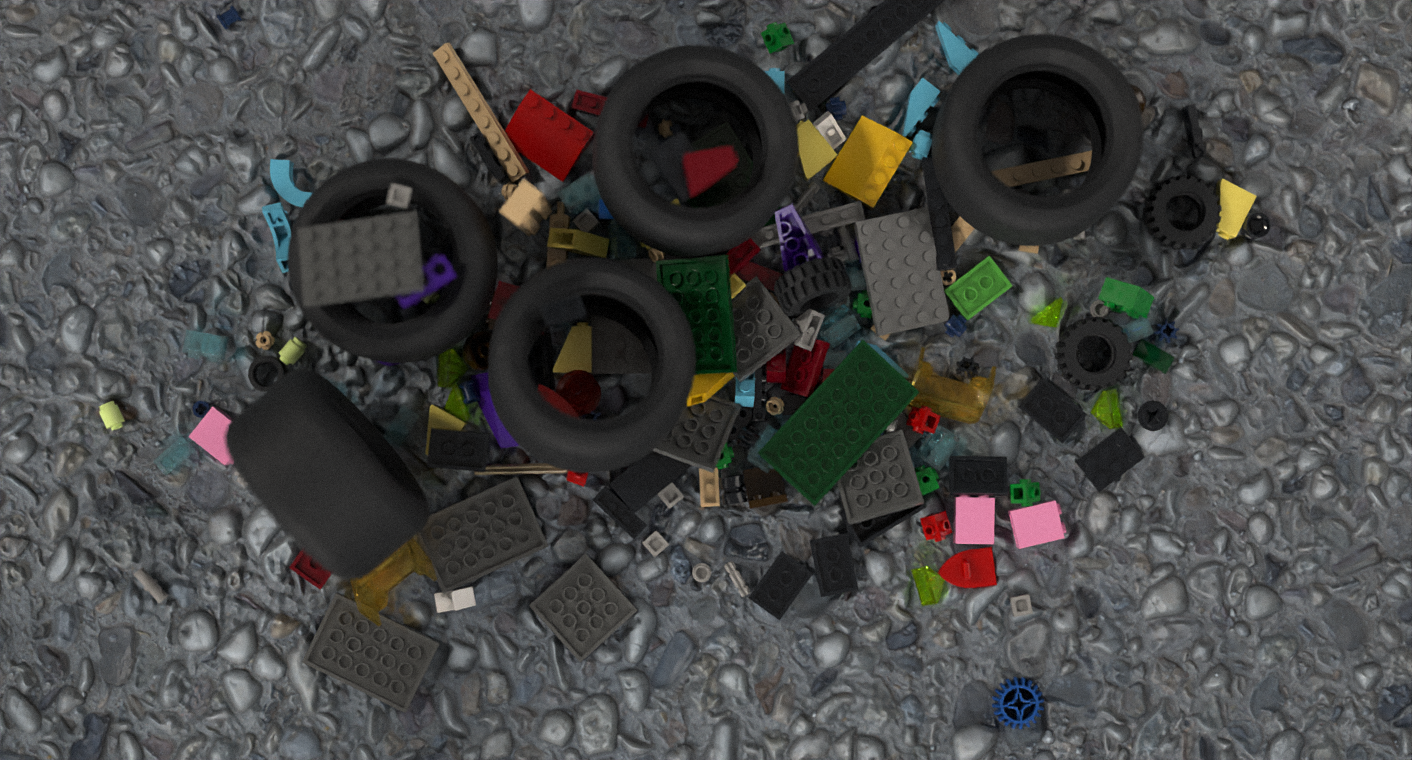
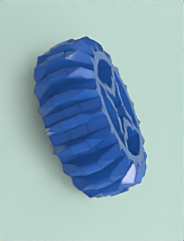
M1013 677V683L1006 679V686L1003 683L999 684L1003 688L1001 691L995 689V692L999 695L992 696V699L997 701L992 704V707L998 708L994 711V714H1001L998 720L1001 722L1005 719V726H1008L1011 722L1012 729H1015L1016 724H1018L1019 729H1023V723L1030 727V720L1033 723L1037 722L1034 719L1035 715L1041 717V714L1037 711L1044 710V707L1039 705V703L1044 702V699L1038 698L1042 695V692L1036 691L1038 689L1036 684L1031 687V680L1025 683L1024 677H1021L1019 682L1017 677ZM1019 688L1028 690L1032 698H1023ZM1013 689L1012 697L1003 701L1006 694ZM1016 699L1022 702L1019 707L1014 704ZM1032 705L1029 713L1023 716L1024 709ZM1004 707L1013 708L1017 718L1008 716L1004 711Z

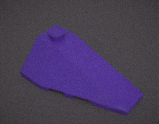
M793 203L775 211L785 272L797 265L804 264V262L825 257Z
M488 372L471 375V380L475 382L476 393L480 396V400L477 402L500 448L520 446L507 432L495 411L490 395Z

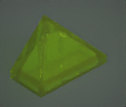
M1061 297L1057 298L1027 322L1031 325L1056 328L1063 299Z
M449 349L439 354L437 387H453L468 370L454 349Z
M454 384L444 410L464 421H470L471 417L467 406L463 402L464 397L458 387L459 384Z
M1117 389L1102 391L1090 412L1109 429L1123 426Z
M929 566L911 569L922 606L939 603L944 579Z

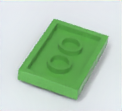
M988 256L947 287L944 292L959 313L968 321L1010 289L1012 284L993 259Z

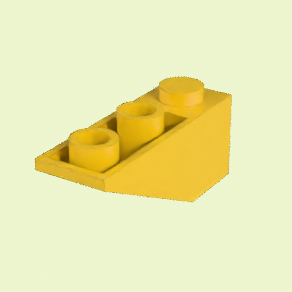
M733 373L695 374L692 389L686 402L687 407L706 402L735 375Z

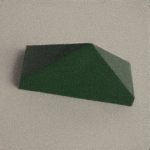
M1142 338L1132 353L1134 357L1163 374H1166L1175 359L1172 355Z

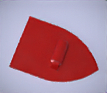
M992 547L961 551L950 557L940 567L937 574L947 582L962 588L997 585Z

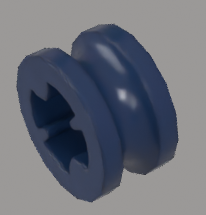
M197 401L193 405L194 415L204 418L212 408L211 404L207 401ZM201 404L207 408L203 415H201L202 412H198Z

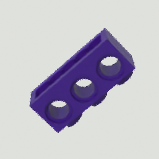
M437 254L428 260L429 263L423 266V275L428 276V283L424 285L425 291L410 293L408 296L396 295L404 308L410 307L458 277L446 256H439ZM439 264H444L446 267L442 275L436 273V267Z

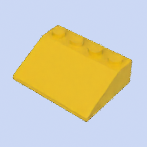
M862 115L824 177L823 182L853 200L861 201L863 206L872 210L913 142Z

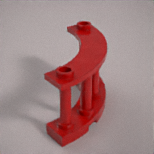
M539 384L538 391L547 402L559 411L579 418L578 414L564 398L548 387ZM568 471L566 481L584 487L588 473Z

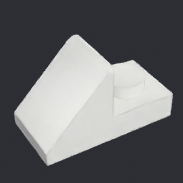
M827 111L813 122L815 128L833 150L846 140L830 112Z
M473 586L451 590L444 594L442 592L434 594L437 613L476 606Z

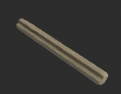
M547 463L486 464L485 472L474 471V474L568 473L569 470L560 469Z

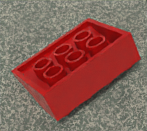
M531 89L518 106L505 129V133L517 152L562 182H564L595 136L592 130Z

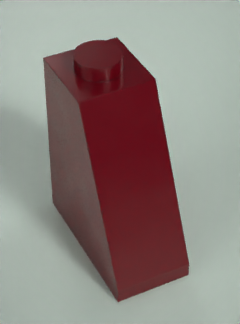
M732 146L684 154L682 159L690 198L695 197L734 170L735 163H738L736 151H733Z

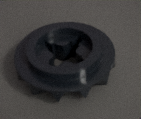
M1147 401L1140 406L1137 412L1138 422L1142 428L1149 431L1162 429L1168 421V410L1159 401ZM1146 411H1149V412H1154V411H1156L1155 416L1157 417V419H1158L1159 421L1154 420V419H1151L1150 421H1148V420H1149L1148 418H1149L1150 416H1149L1148 412H1146Z

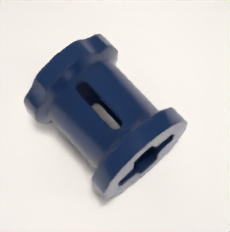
M233 5L225 13L216 15L226 30L237 20H242Z
M474 380L458 385L464 396L463 402L465 405L480 400V396L477 395L474 387Z

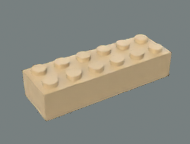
M523 179L499 212L511 224L530 237L531 234L535 235L541 227L539 225L540 222L550 216L552 205L543 193Z

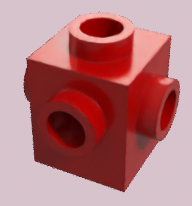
M923 405L920 408L912 407L906 425L913 427L912 431L922 435L924 432L934 434L941 416L931 412V408Z
M946 511L929 514L920 518L926 541L934 539L935 542L946 539V535L952 533Z

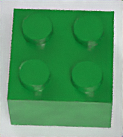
M1106 277L1098 299L1104 302L1103 306L1110 308L1112 312L1118 314L1124 312L1131 318L1139 319V317L1147 318L1154 296L1139 286Z

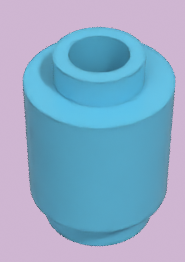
M922 130L915 134L909 152L912 153L911 157L918 160L927 158L932 145V134Z

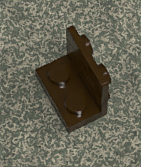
M768 465L743 470L750 509L788 502L783 477L773 467Z

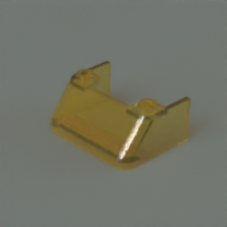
M921 347L910 383L919 391V394L907 406L910 408H920L923 405L931 408V412L943 417L969 424L979 422L993 391L996 367L992 366L988 378L975 376L972 378V381H969V384L932 374L933 366L923 361L925 347Z
M413 537L371 573L360 579L350 580L358 612L377 626L382 625L378 612L388 604L387 593L415 571L419 576L425 574L433 581L437 580L432 561Z

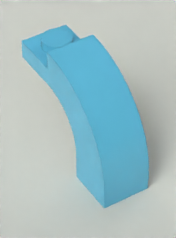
M270 159V176L274 188L287 202L302 208L312 193L300 191L296 187L293 180L294 163L290 160Z
M279 202L263 206L262 212L273 236L276 261L281 272L285 273L288 272V246L293 226L287 211L284 210L282 203Z

